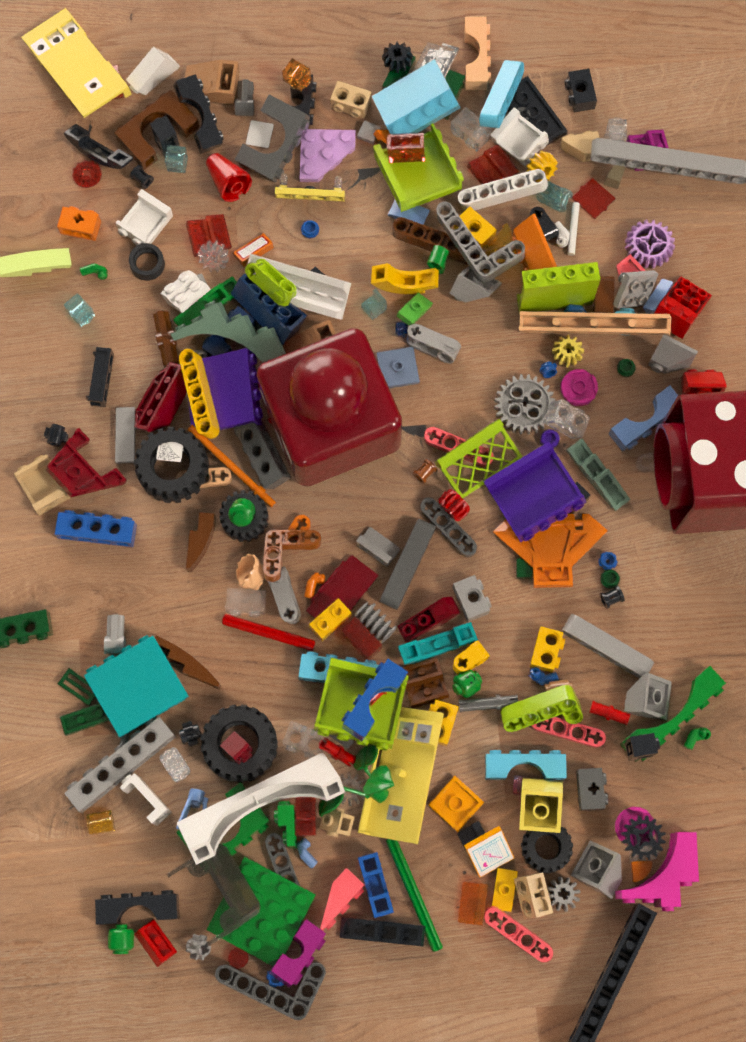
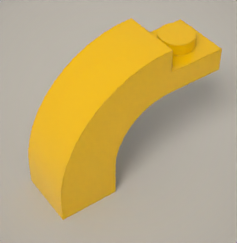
M388 263L372 266L371 284L381 290L396 294H424L425 290L438 288L439 270L432 268L421 271H402Z

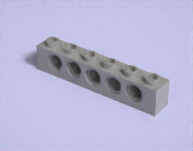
M160 717L150 719L146 723V728L142 731L137 730L130 736L131 740L126 744L124 742L119 744L114 749L115 753L110 757L108 755L103 757L98 762L100 765L95 769L90 768L83 774V778L79 782L74 781L67 787L68 790L64 794L78 812L83 813L122 782L125 777L133 773L176 738ZM154 733L156 735L155 741L147 743V735ZM133 746L140 747V752L136 756H132L130 753ZM118 758L124 759V765L121 768L115 767V762ZM103 771H107V780L100 781V773ZM86 784H91L93 787L89 794H85L83 791Z

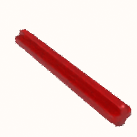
M225 614L222 619V624L306 650L313 651L316 644L312 639Z

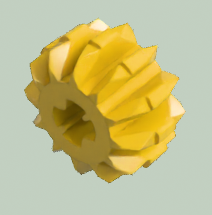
M540 151L539 154L535 153L533 158H529L530 163L526 165L528 167L526 172L540 169L544 171L547 181H550L551 176H555L554 171L558 170L556 167L558 162L551 153Z

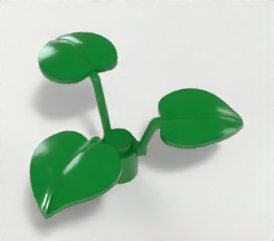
M368 744V746H364L355 755L356 761L353 764L356 770L364 769L369 776L363 788L364 792L344 787V790L364 796L367 799L371 797L376 802L382 803L388 797L389 791L387 789L393 787L394 782L391 778L390 769L386 765H381L370 773L368 766L375 762L378 749L376 745ZM344 793L328 801L320 799L319 815L322 817L324 814L335 810L341 804Z

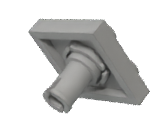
M655 270L621 273L618 277L621 285L613 305L616 308L644 306L649 299L659 274Z

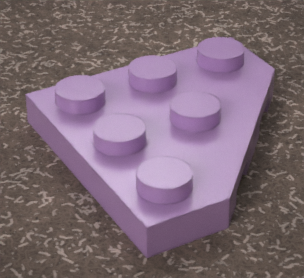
M307 129L301 134L300 182H319L327 172L332 171L340 164L344 157L351 154L355 150L356 131Z

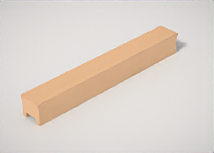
M520 311L519 331L527 333L621 335L665 334L670 336L671 316L670 314Z

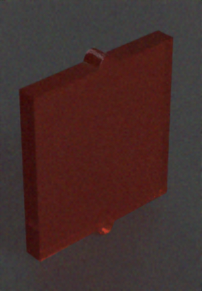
M593 178L584 186H581L580 190L572 197V200L578 202L580 207L594 219L603 211H607V207L616 199Z

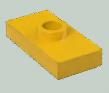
M497 868L492 906L498 907L502 911L512 912L516 886L514 879L517 878L518 871Z

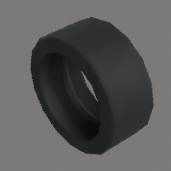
M140 244L129 255L131 271L141 280H154L164 271L165 261L163 254L153 244ZM146 253L154 254L158 260L156 267L149 271L139 270L136 265L138 257Z

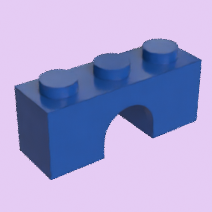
M378 853L359 857L358 860L374 918L394 913Z

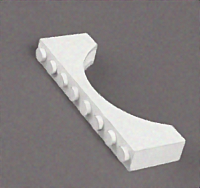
M320 753L177 822V825L197 865L215 856L218 845L227 831L250 812L266 804L292 797H315L328 801L345 793L339 775L325 754Z

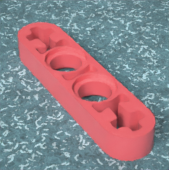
M436 427L428 428L424 434L426 444L447 453L466 441ZM432 433H436L437 438L430 440L429 435H432ZM441 436H444L442 444H439V439H441ZM452 439L456 445L453 448H448L445 446V441ZM479 446L478 454L488 455L489 449ZM465 455L464 460L473 463L474 456ZM477 456L476 465L486 467L487 460L483 462L482 457Z
M558 717L550 718L552 721L549 725V730L545 729L547 725L541 724L540 727H537V724L531 725L535 731L593 748L601 747L606 741L605 733L602 730L579 723L570 724L565 719ZM555 722L563 724L564 730L561 733H556L553 730ZM577 727L582 730L583 735L581 738L573 737L572 730ZM587 730L590 731L588 735L595 736V734L598 733L599 738H601L602 741H598L597 744H595L594 739L589 737L587 738V741H584L587 735Z
M491 906L486 909L484 918L489 926L538 961L548 962L552 959L553 950L549 943L498 907ZM496 911L497 917L500 920H503V917L506 918L500 928L498 927L500 923L496 919L490 921L489 913ZM507 923L515 924L516 930L514 933L508 934L505 932L504 927ZM524 935H530L533 938V942L528 946L523 945L521 942V938ZM537 941L540 942L537 945L541 949H545V947L548 948V956L543 955L541 957L540 951L536 948L534 949V951H531V949L535 947Z

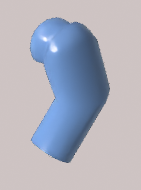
M302 838L297 843V850L300 858L311 869L318 861L306 850L311 846L310 842L306 838Z

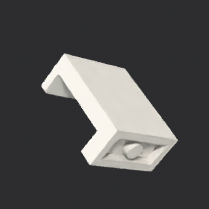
M513 108L504 118L500 128H496L490 135L495 144L524 166L530 163L529 158H533L535 153L546 147L549 139L545 131H540L520 115V111L516 108Z
M141 189L137 194L138 201L121 222L117 220L115 223L118 229L117 232L123 237L128 236L131 238L132 242L137 246L144 243L152 244L173 217L170 207Z
M129 774L122 780L121 783L123 785L120 787L122 791L128 794L136 787L155 808L146 817L152 824L158 826L172 813L138 775L133 774L131 776Z

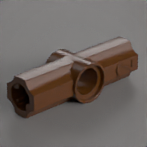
M164 310L157 311L153 314L157 332L155 333L157 345L161 351L163 366L166 368L169 362L180 364L176 349L177 341H174L171 336L174 333V329H172L170 314Z

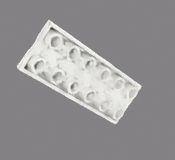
M250 254L248 264L255 263L261 258L265 259L296 286V296L291 300L293 305L332 318L343 319L351 287L350 282Z

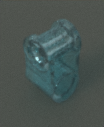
M548 181L546 191L549 194L537 193V200L556 211L565 212L567 210L566 205L569 199H572L573 193Z

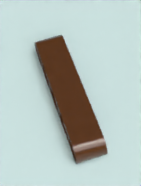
M403 217L394 220L393 236L396 239L428 251H432L435 245L442 246L449 251L447 258L468 265L457 247L453 250L448 248L451 245L455 246L447 233ZM404 227L405 230L400 231L397 228ZM415 233H421L422 236H421V237H416V236H414V234H415ZM437 239V240H439L440 242H438V243H433V242H431V240ZM462 240L460 243H461V244H468L469 241H467V240ZM474 254L471 256V258L477 259L478 255Z

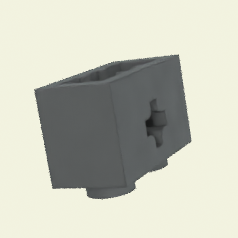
M602 768L578 769L576 771L579 811L604 810L606 808L605 805H608V794L604 793V785L607 784L606 773L602 772ZM591 784H593L594 788H597L594 795H592V791H588Z

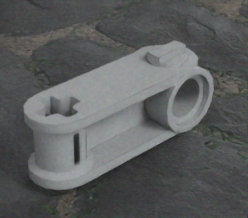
M412 324L408 327L406 341L409 346L440 359L444 363L452 364L461 349V344L457 340L419 324Z
M283 566L280 579L276 582L268 581L272 589L281 618L289 624H296L301 619V612L291 585L289 573L286 567ZM290 610L292 612H295V614L292 615V619L287 617V615L290 614Z

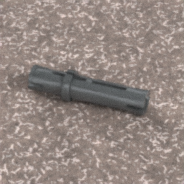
M496 695V697L459 700L460 712L497 709L498 711L505 706L518 702V695Z

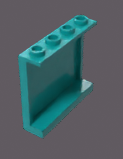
M146 635L138 640L139 644L134 647L131 645L126 646L120 650V655L107 657L103 660L104 664L99 667L94 665L86 670L87 674L84 675L120 738L189 698L154 636L149 637Z

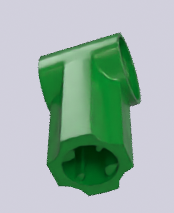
M435 245L427 261L429 269L436 268L439 270V275L445 271L446 259L449 254L446 248Z

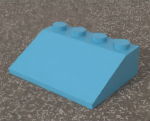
M435 59L372 96L386 127L397 144L461 108Z

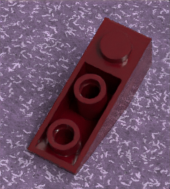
M452 596L442 597L397 627L405 642L408 643L461 614Z

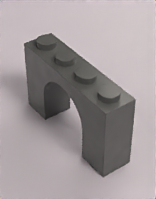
M269 94L260 111L283 125L285 130L284 143L277 151L269 154L258 152L243 143L235 160L276 183L277 180L282 178L286 163L291 161L294 148L300 144L301 134L309 127L310 117Z

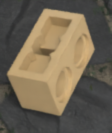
M337 81L330 99L331 108L337 112L348 113L355 118L365 119L372 101V92Z
M543 872L514 879L524 919L537 918L553 913Z

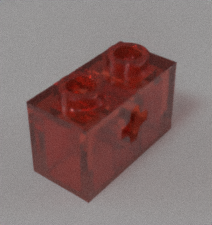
M424 133L387 135L389 163L425 161Z
M356 617L341 629V634L366 660H371L382 650V644Z
M296 797V837H317V798Z

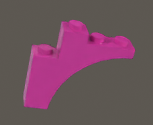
M697 832L670 833L668 852L657 872L647 881L634 888L615 891V899H622V903H635V899H642V903H654V907H662V911H674V907H681L680 886H692V882H699Z

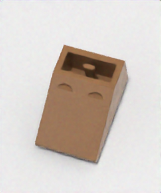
M215 60L187 65L185 77L196 74L197 78L201 79L204 87L202 89L203 93L210 102L235 105L240 75L237 61Z
M327 320L289 339L283 345L286 353H289L336 333L331 321Z

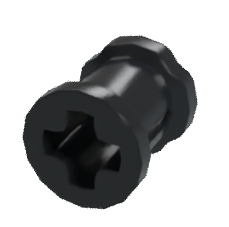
M141 165L136 166L130 173V178L135 179L142 189H147L154 181V177L148 175Z
M615 586L609 592L600 593L601 601L606 609H609L611 605L617 602L625 601L619 586Z

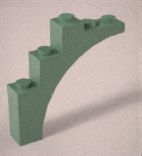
M215 301L207 303L204 305L205 309L200 311L202 316L192 319V324L188 326L182 324L176 327V332L171 334L174 341L197 334H212L230 338L252 351L262 363L286 354L274 327L270 329L267 326L257 330L258 334H256L248 315L242 316L240 313L229 319L222 302L215 303Z

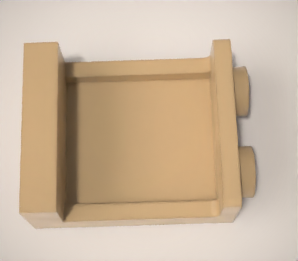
M48 455L38 456L34 459V462L19 467L17 472L14 473L39 516L70 498L46 471L47 466L51 462Z

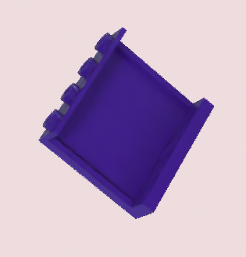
M244 348L203 358L220 430L250 423L262 425L261 418H263V412L259 403L261 394L257 385L256 355L249 349ZM189 402L190 423H191V425L193 424V425L195 426V422H194V418H193V414H192V410H191V406H190V402Z
M550 442L545 443L483 481L520 542L530 540L534 537L535 533L540 530H547L553 522L565 519L568 513L573 510H580L587 503L584 495L569 475Z

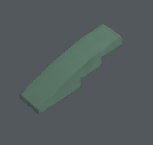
M579 439L566 449V452L614 511L631 500L612 472L605 468L598 456L592 453L583 439Z

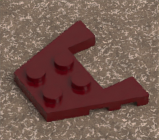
M80 428L76 429L73 436L68 439L62 450L57 453L47 466L46 471L70 498L126 484L127 479L117 468L100 476L80 455L77 450L89 444L90 441Z

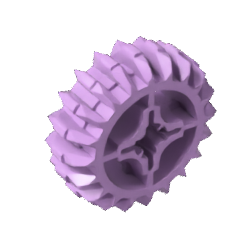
M647 219L644 221V224L639 221L637 226L633 225L631 231H628L627 238L625 239V244H627L625 250L629 251L627 255L631 254L640 265L645 264V269L649 265L654 269L656 264L661 267L663 262H668L669 257H672L675 248L673 244L675 238L671 237L672 231L667 232L668 226L661 227L662 222H659L657 225L655 220L649 223ZM648 233L647 236H641L640 238H638V236ZM649 239H650V243L652 244L650 249H649V246H650V245H648ZM659 250L662 251L659 254L651 255L653 252H659Z

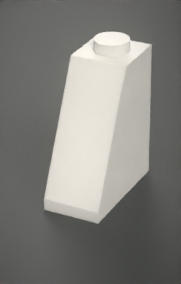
M153 47L126 80L131 84L129 87L136 94L142 93L146 95L175 72L180 65L169 54Z

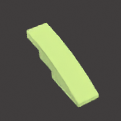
M69 248L30 251L0 257V277L31 276L32 273L51 272L52 269L70 268L72 264Z

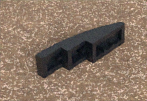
M342 917L339 938L424 947L426 926Z

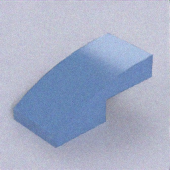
M394 200L388 216L394 219L403 217L424 224L430 210L416 206L401 212Z

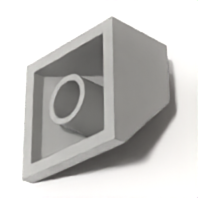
M468 266L458 275L450 294L456 300L466 303L489 297L501 286L502 282L495 278L489 282H481L470 266Z
M664 334L648 366L653 371L664 374L689 368L698 351Z
M645 673L627 691L624 712L641 717L667 720L672 682L653 674Z
M590 840L571 876L612 899L622 882L621 855Z

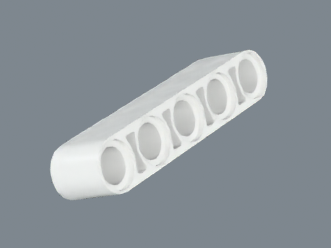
M535 169L464 189L458 194V201L464 211L469 206L474 210H479L543 192L548 187V181L544 171ZM538 179H542L541 182H538V183L535 182V181L538 180ZM520 184H524L521 188L517 187ZM506 189L505 192L500 193V190ZM484 194H489L487 197L482 198Z

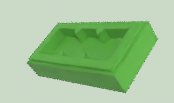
M417 293L397 313L396 317L410 326L415 324L432 307L433 303L420 293Z

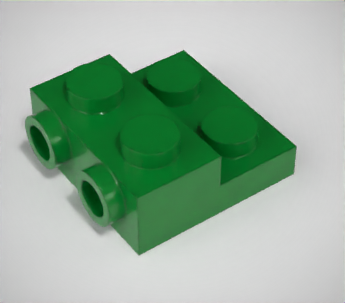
M280 801L277 805L278 810H274V823L278 824L280 829L286 828L283 831V843L287 844L289 849L297 848L296 807L291 805L290 801Z

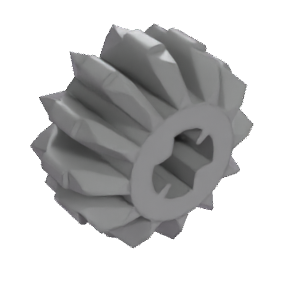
M558 877L559 885L555 880H552L551 884L554 888L547 887V890L552 892V894H549V898H553L551 906L557 903L556 911H560L562 905L564 912L568 911V905L574 909L576 906L572 900L580 901V898L574 896V894L580 893V890H573L577 883L574 882L569 885V877L566 878L565 883H563L562 877ZM561 888H563L564 892H568V896H565L566 900L558 896Z

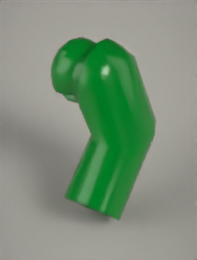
M92 263L80 267L82 276L95 273L98 274L100 280L108 277L106 267Z
M705 727L692 729L683 747L693 750L696 741L707 740L711 737V731Z

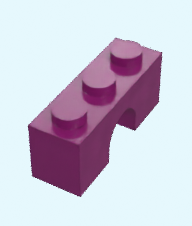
M306 919L293 937V940L301 947L300 957L291 959L282 954L269 974L287 987L292 986V984L297 985L303 976L300 972L304 966L308 968L314 960L312 956L316 949L319 951L326 942L323 939L326 933Z

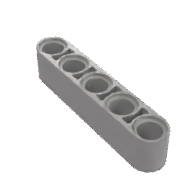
M571 614L561 630L569 638L639 679L645 673H649L654 665L650 658L577 615Z

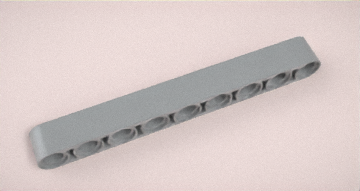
M604 138L592 140L591 160L594 162L736 184L746 183L745 160Z

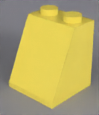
M523 778L519 830L560 833L563 781Z

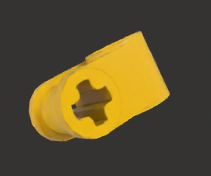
M478 640L455 657L453 670L456 674L469 669L472 670L484 663L490 655ZM459 661L460 663H466L465 668L463 666H458Z

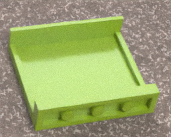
M433 123L431 124L430 132L382 149L380 143L373 146L374 158L401 212L462 189V181H464L462 172L457 171L456 161L454 157H450L448 145L443 143L441 131L436 129Z
M598 262L522 271L523 287L521 294L516 296L519 314L520 311L540 312L564 309L570 304L592 305L601 280Z
M331 658L314 731H317V734L321 736H337V739L342 741L355 740L357 744L368 746V744L376 745V748L380 750L392 749L409 676H406L396 693L387 692L373 706L369 705L371 716L375 722L364 740L360 741L342 729L344 722L341 720L347 711L351 712L354 709L355 705H353V702L357 696L365 693L366 689L364 686L368 680L376 677V668Z

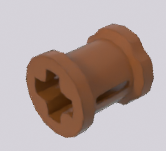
M425 459L424 463L412 473L424 484L426 479L433 472L436 473L438 469L430 460Z

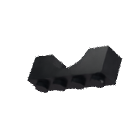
M194 74L176 80L173 86L180 103L193 106L201 117V127L194 135L200 154L221 147L224 137L221 130H218L216 126L217 119L215 114L210 111V101L203 93L202 89L204 87L201 79H198L197 75Z
M173 890L161 891V895H153V892H141V896L133 897V893L121 894V898H113V895H100L101 899L95 900L96 925L118 924L128 909L138 905L149 908L157 920L180 919L179 894H174Z

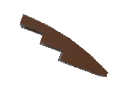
M157 635L155 636L160 648L169 651L168 659L184 666L182 671L184 675L220 690V683L193 656L175 644Z

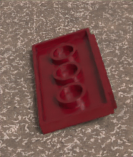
M351 555L346 562H341L339 567L335 569L329 579L321 586L316 595L311 599V605L306 612L313 618H317L338 598L351 611L379 575Z

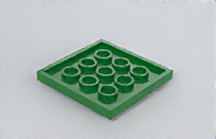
M245 856L206 930L274 966L282 954L285 955L288 951L293 937L297 933L316 894Z

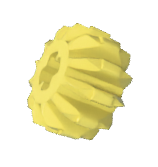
M568 334L566 340L561 336L559 337V342H554L553 346L555 348L552 349V353L555 355L553 359H560L559 365H562L564 362L566 367H569L570 363L575 366L577 361L582 360L581 354L584 353V349L580 348L582 342L576 343V337L572 340Z

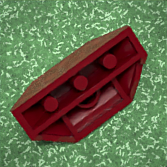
M169 362L166 368L153 378L135 411L136 423L134 427L136 429L151 432L170 425L187 393L180 364Z

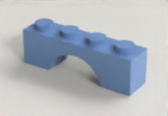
M668 386L655 396L652 402L654 415L649 420L634 422L625 418L611 428L609 436L622 451L627 448L631 450L638 444L637 441L640 438L646 439L653 433L652 430L663 422L678 394L671 386Z

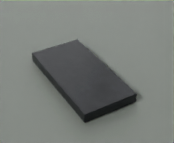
M527 76L521 79L508 112L513 108L525 107L526 111L520 112V115L524 118L528 117L527 121L540 131H545L548 134L547 145L566 135L568 130L530 78Z

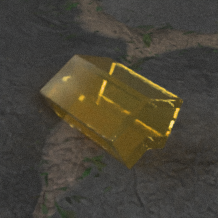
M111 810L86 814L89 835L116 831Z

